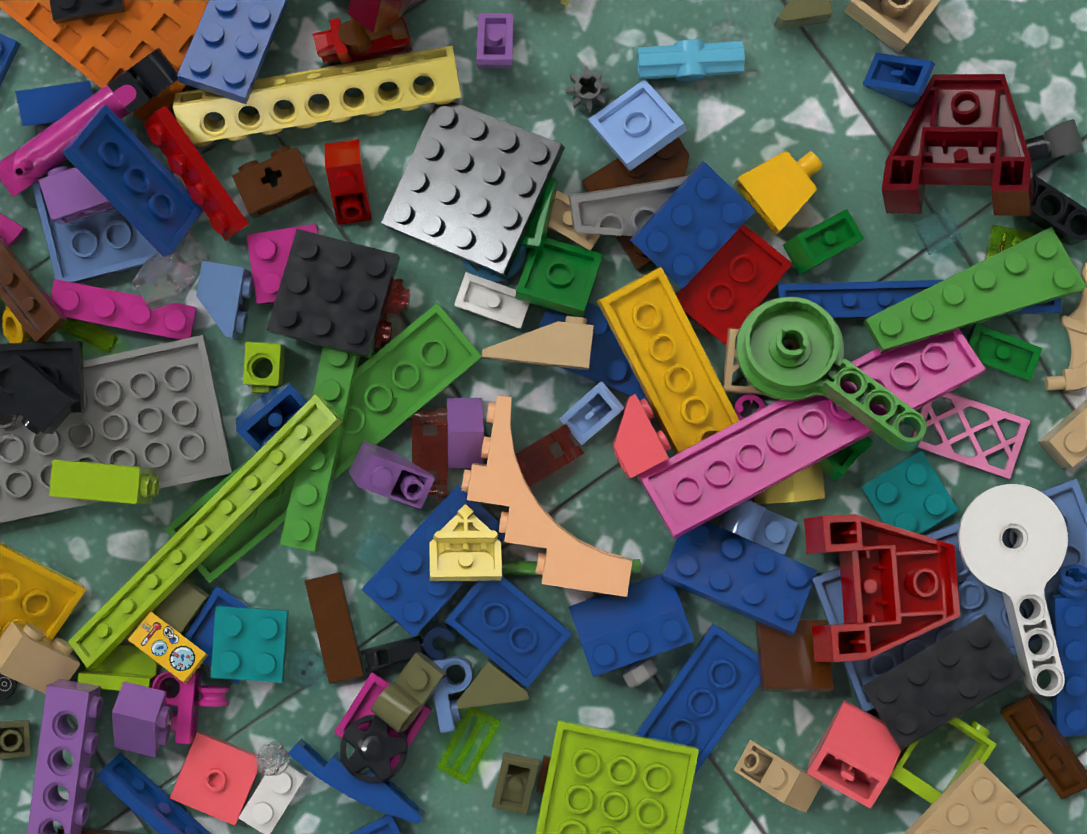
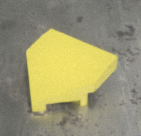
M466 504L457 511L456 516L434 534L433 540L429 544L430 581H501L502 579L501 542L497 539L498 533L494 530L491 531L473 514L474 511Z

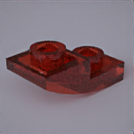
M396 278L393 281L373 350H381L384 347V343L391 341L392 322H387V316L401 318L402 309L408 310L410 289L405 288L403 279Z

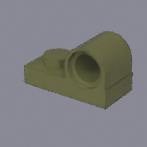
M420 651L416 652L396 681L388 685L378 696L371 707V711L398 733L407 730L444 679L447 672Z

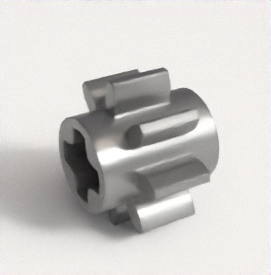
M585 66L583 74L579 77L574 73L570 74V79L575 86L566 88V95L575 96L573 102L574 109L581 104L586 106L588 113H591L592 105L596 102L599 105H605V99L600 95V92L609 91L610 85L601 84L602 71L597 72L595 75L589 73L588 67ZM590 84L594 85V95L590 92L585 95L581 94V85L588 87Z

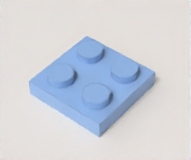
M645 79L588 119L593 130L629 171L687 131L684 122Z

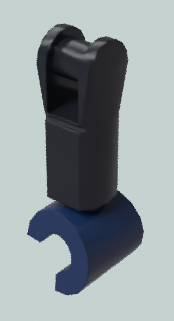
M442 624L429 630L424 639H422L421 635H418L414 638L410 637L361 650V655L366 656L368 664L365 671L368 673L406 664L419 651L425 656L427 653L436 660H444L447 657L446 650L437 645L436 638L441 636L447 641H453L459 635L453 627ZM387 649L390 662L381 663L379 651Z

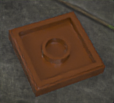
M800 619L792 636L757 621L755 622L761 692H831L834 689L831 662H815L812 626L828 625L827 620Z

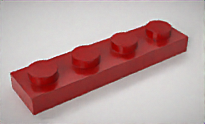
M167 106L155 111L143 124L147 129L150 140L162 150L168 159L171 170L181 177L188 187L193 201L199 204L209 217L212 228L227 241L249 223Z

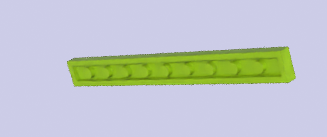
M315 394L68 641L87 668L95 669L145 619L150 611L152 612L343 422L322 396Z

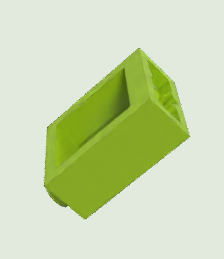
M52 460L49 496L130 504H152L153 497L158 496L160 479L159 476H155L156 468Z
M958 717L948 722L976 741V743L944 792L976 758L984 764L997 745L987 738L991 732L974 720L969 725ZM919 739L902 749L890 776L933 804L943 793L903 767L921 740Z

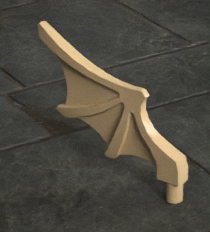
M1087 262L1084 263V266H1083V269H1082V272H1081V277H1082L1083 281L1085 282L1086 286H1087ZM1087 287L1082 291L1080 302L1074 312L1069 316L1063 315L1060 317L1061 325L1066 329L1070 339L1071 361L1068 369L1061 370L1062 376L1045 377V389L1047 391H1077L1087 387Z

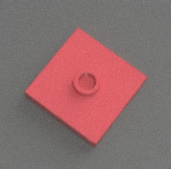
M198 731L169 799L235 826L264 758Z

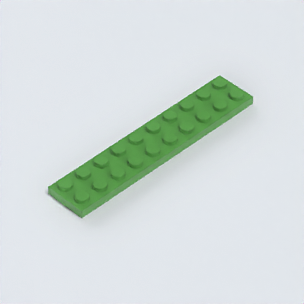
M438 303L357 369L333 482L352 466L363 441L374 445L381 443L482 359L480 353ZM253 456L165 528L167 533L173 537ZM296 469L196 567L209 583L216 580L285 522Z

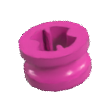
M746 394L738 398L733 408L739 420L744 419L740 414L744 410L742 406L744 401L748 400V404L756 403L758 406L754 411L756 413L765 408L763 400L753 394Z
M221 685L198 686L197 691L200 692L201 698L197 700V705L209 707L228 706L229 700L225 698V695L229 692L230 687Z

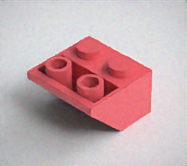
M636 394L629 397L625 402V409L622 412L611 446L627 479L669 459L666 451L671 449L663 431L655 432L650 422V419L654 418V414L645 398L639 400Z
M844 700L811 754L807 774L871 809L888 782L901 751L882 720Z

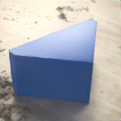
M876 53L863 85L912 107L922 96L935 63L930 60Z

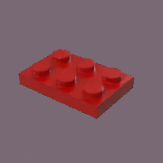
M743 224L676 296L685 314L726 346L728 328L740 329L747 316L759 306L793 263Z

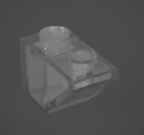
M188 231L173 253L163 257L158 252L145 261L132 284L151 310L185 300L200 275L202 261L208 262L209 256L193 233Z

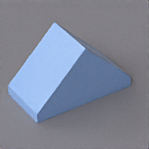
M601 381L560 417L559 420L576 440L583 445L625 408Z

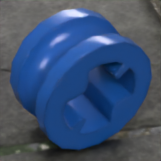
M1076 564L1064 566L1059 576V592L1072 599L1087 597V568Z

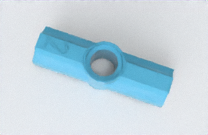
M689 39L675 42L674 45L637 47L638 79L676 77L678 81H697L705 79L709 75L744 73L745 54L743 41L705 43L703 40Z

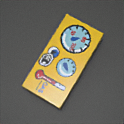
M151 611L128 639L185 684L208 656Z

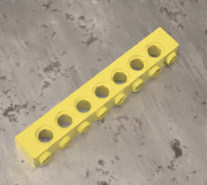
M452 45L257 79L247 104L201 89L175 93L173 109L177 122L195 147H203L219 139L227 138L230 141H237L246 138L248 134L262 132L265 135H272L288 127L296 126L299 129H306L315 126L317 122L331 120L334 123H341L357 115L365 114L368 117H375L384 114L386 110L400 108L403 111H410L419 108L421 104L432 102L438 105L449 104L455 98H461V90ZM419 76H428L432 79L429 84L424 86L414 82ZM384 82H393L397 85V88L387 92L383 91L380 85ZM350 88H358L363 93L353 98L347 96L345 91ZM315 94H323L328 100L324 103H315L310 97ZM280 100H287L293 106L289 109H280L275 103ZM245 106H252L258 110V113L246 115L241 109ZM210 112H217L224 119L212 121L206 115Z

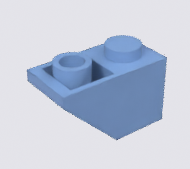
M202 261L196 296L222 333L230 339L238 340L239 333H244L247 325V312H243L245 298L251 297L253 278L249 277L250 272L244 267Z

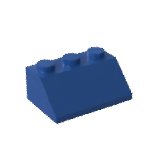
M663 573L630 584L627 597L602 594L569 606L593 677L695 641L674 585L661 580Z

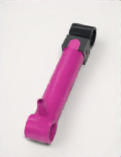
M157 48L1 160L0 182L10 195L15 197L48 171L67 159L62 154V151L97 109L106 104L122 120L178 80V72L161 49Z

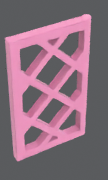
M951 392L941 397L949 399L954 408L936 416L931 407L932 402L921 407L920 414L924 417L927 426L934 425L942 443L934 446L921 441L917 448L1006 479L1011 478L1026 430L1030 425L1029 419ZM972 407L983 411L988 420L971 428L962 409ZM957 413L965 431L947 439L939 421ZM1006 419L1018 423L1019 427L1016 436L1006 440L997 422ZM991 425L1000 443L982 452L974 433ZM915 429L911 438L916 437ZM968 436L977 455L969 458L954 453L950 444ZM1003 448L1008 458L1004 470L989 465L985 456Z

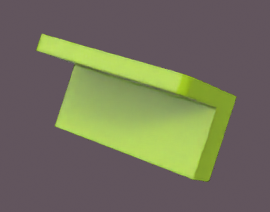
M119 644L95 669L86 667L85 671L78 673V682L98 685L103 690L120 691L124 681L152 688L153 682L157 677L158 663L135 645Z

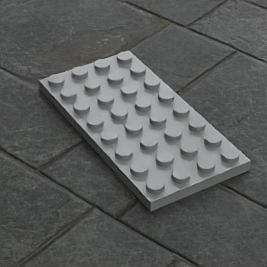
M204 335L84 360V413H70L54 434L40 432L37 435L21 423V420L24 418L22 415L0 416V524L103 502L49 496L52 460L156 468L155 476H159L160 479L159 489L228 475L234 471L207 340Z

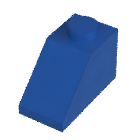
M289 382L262 395L236 418V431L258 452L308 401Z

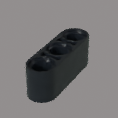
M1033 174L1034 187L1031 216L1024 217L1044 230L1052 227L1059 240L1066 244L1073 245L1086 240L1087 209ZM1042 199L1052 203L1054 207L1052 216L1042 212L1040 208ZM1072 218L1081 222L1083 226L1081 235H1077L1071 230L1070 222Z

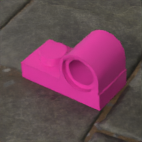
M197 669L186 684L168 670L159 674L153 682L152 688L166 691L165 681L168 677L175 678L180 684L178 695H171L166 691V705L178 706V712H173L171 718V733H176L175 743L190 744L196 736L199 709L197 700L200 697L197 687L201 686L202 669Z

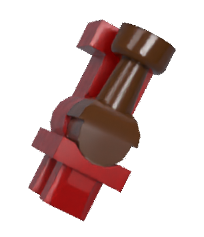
M402 14L398 22L375 33L364 28L352 17H350L351 20L344 23L341 22L340 18L329 20L331 29L313 33L317 54L322 58L324 65L341 61L343 64L354 63L355 60L359 62L383 58L413 50L404 14Z

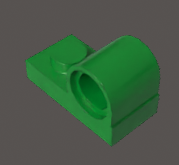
M848 209L796 235L782 246L800 276L864 240V237Z

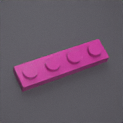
M54 279L51 299L66 318L179 340L191 338L197 309L194 306Z

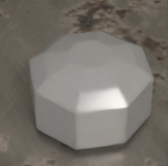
M650 657L627 665L623 669L622 676L629 688H634L650 679L658 670Z

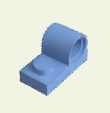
M747 500L724 512L718 527L785 555L798 523Z
M461 655L448 656L444 660L430 659L445 672L453 664L462 666L466 672V678L459 683L450 681L446 675L433 692L440 733L454 731L456 728L455 721L461 720L460 709L457 706L458 699L451 700L450 694L465 690L473 677L471 662Z

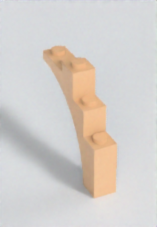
M497 395L496 402L489 401L486 422L493 423L491 437L484 436L481 458H488L487 465L473 463L471 470H464L461 491L468 492L467 500L510 506L509 512H501L499 532L505 533L504 542L546 548V554H538L536 574L542 575V584L627 597L632 567L631 558L603 551L578 539L559 525L538 503L523 477L514 452L511 431L512 397Z

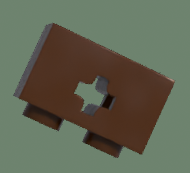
M290 146L281 147L270 154L272 158L258 163L257 160L245 163L238 168V173L232 175L246 209L254 219L318 191L305 160L297 147L292 149ZM272 173L279 177L277 179L279 185L276 187H272L269 183L271 181L269 175Z

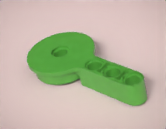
M799 297L777 298L758 306L743 322L736 344L737 360L747 381L759 392L782 401H799L814 396H825L896 449L911 451L920 444L927 431L924 417L844 358V342L841 331L833 317L821 306ZM786 339H794L799 343L801 349L789 350L783 346L782 342ZM845 381L852 382L857 386L858 391L853 394L846 393L841 389L840 384ZM880 403L886 408L887 414L882 416L876 415L870 410L869 405ZM899 426H912L916 431V437L907 438L900 433Z

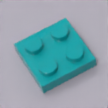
M918 450L860 486L861 491L882 523L921 534L958 511L957 506L922 450Z
M217 605L215 608L210 678L282 683L285 672L289 610Z

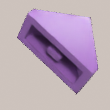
M447 398L448 469L472 468L473 463L483 464V458H481L484 439L482 398Z

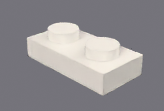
M466 272L454 307L521 330L530 303L515 299V289Z
M277 756L240 814L239 819L263 834H271L308 774L280 756Z

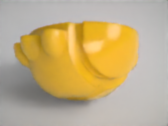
M6 306L2 316L4 336L10 343H26L31 338L30 334Z

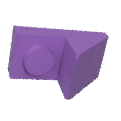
M478 13L476 57L478 69H513V14Z

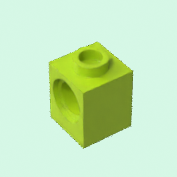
M245 342L243 384L252 386V393L266 394L274 390V388L283 386L286 346L278 343ZM263 359H269L273 365L272 373L266 378H259L256 373L257 364Z

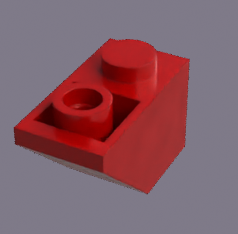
M355 139L324 144L325 170L337 225L372 220L360 140Z

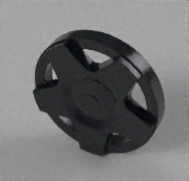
M367 715L355 720L346 729L341 740L340 753L344 766L352 776L363 782L380 783L391 779L402 769L407 758L408 744L404 731L398 733L400 738L389 736L388 724L377 715ZM372 722L366 731L357 728L364 723ZM347 742L355 750L349 759L346 753ZM401 754L399 762L391 770L390 759ZM366 768H371L376 776H366L359 772Z

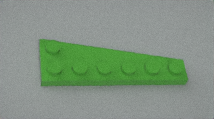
M1050 227L865 319L863 323L879 352L883 353L926 340L934 335L939 336L970 324L985 322L996 316L1006 313L1011 314L1032 305L1043 304L1083 291L1087 286L1055 231Z

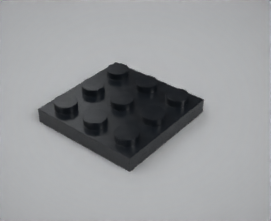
M297 229L267 331L276 335L371 359L399 264V255Z

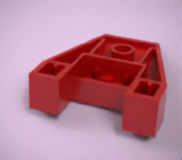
M856 514L804 518L806 554L839 552L844 624L812 626L815 662L867 660L961 617L955 545Z

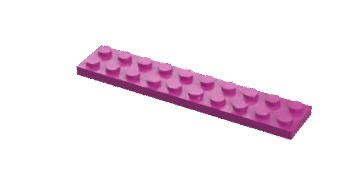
M959 328L939 336L934 335L926 340L880 353L877 348L851 362L914 410L981 376L986 370ZM845 381L840 384L841 389L846 393L853 394L858 391L857 386L852 382ZM814 396L799 401L778 400L638 474V479L674 540L874 432L825 396ZM872 403L869 405L870 410L874 414L879 416L887 414V410L882 404Z

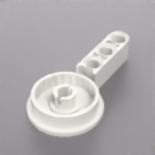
M1019 484L996 486L978 495L966 508L958 530L959 550L968 570L979 581L1002 592L1019 665L1025 674L1023 681L1026 688L1038 695L1054 696L1063 689L1065 679L1045 600L1044 588L1064 561L1068 546L1066 523L1055 503L1042 492ZM1006 529H1011L1016 534L1017 541L1011 549L1006 547L1002 541V535ZM1025 599H1029L1034 607V611L1029 618H1024L1019 609L1021 602ZM1037 634L1042 640V647L1039 652L1033 654L1028 647V641L1032 635ZM1046 669L1051 676V681L1046 688L1041 689L1037 684V676L1042 670Z

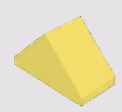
M814 464L754 496V503L771 504L824 499L823 469L818 464Z

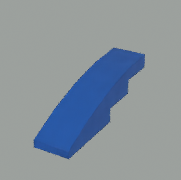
M302 738L288 752V755L314 776L358 802L382 813L417 824L424 816L425 812L390 780L380 783H367L352 776L344 766L341 754L338 752L327 762ZM371 768L364 774L366 776H376Z

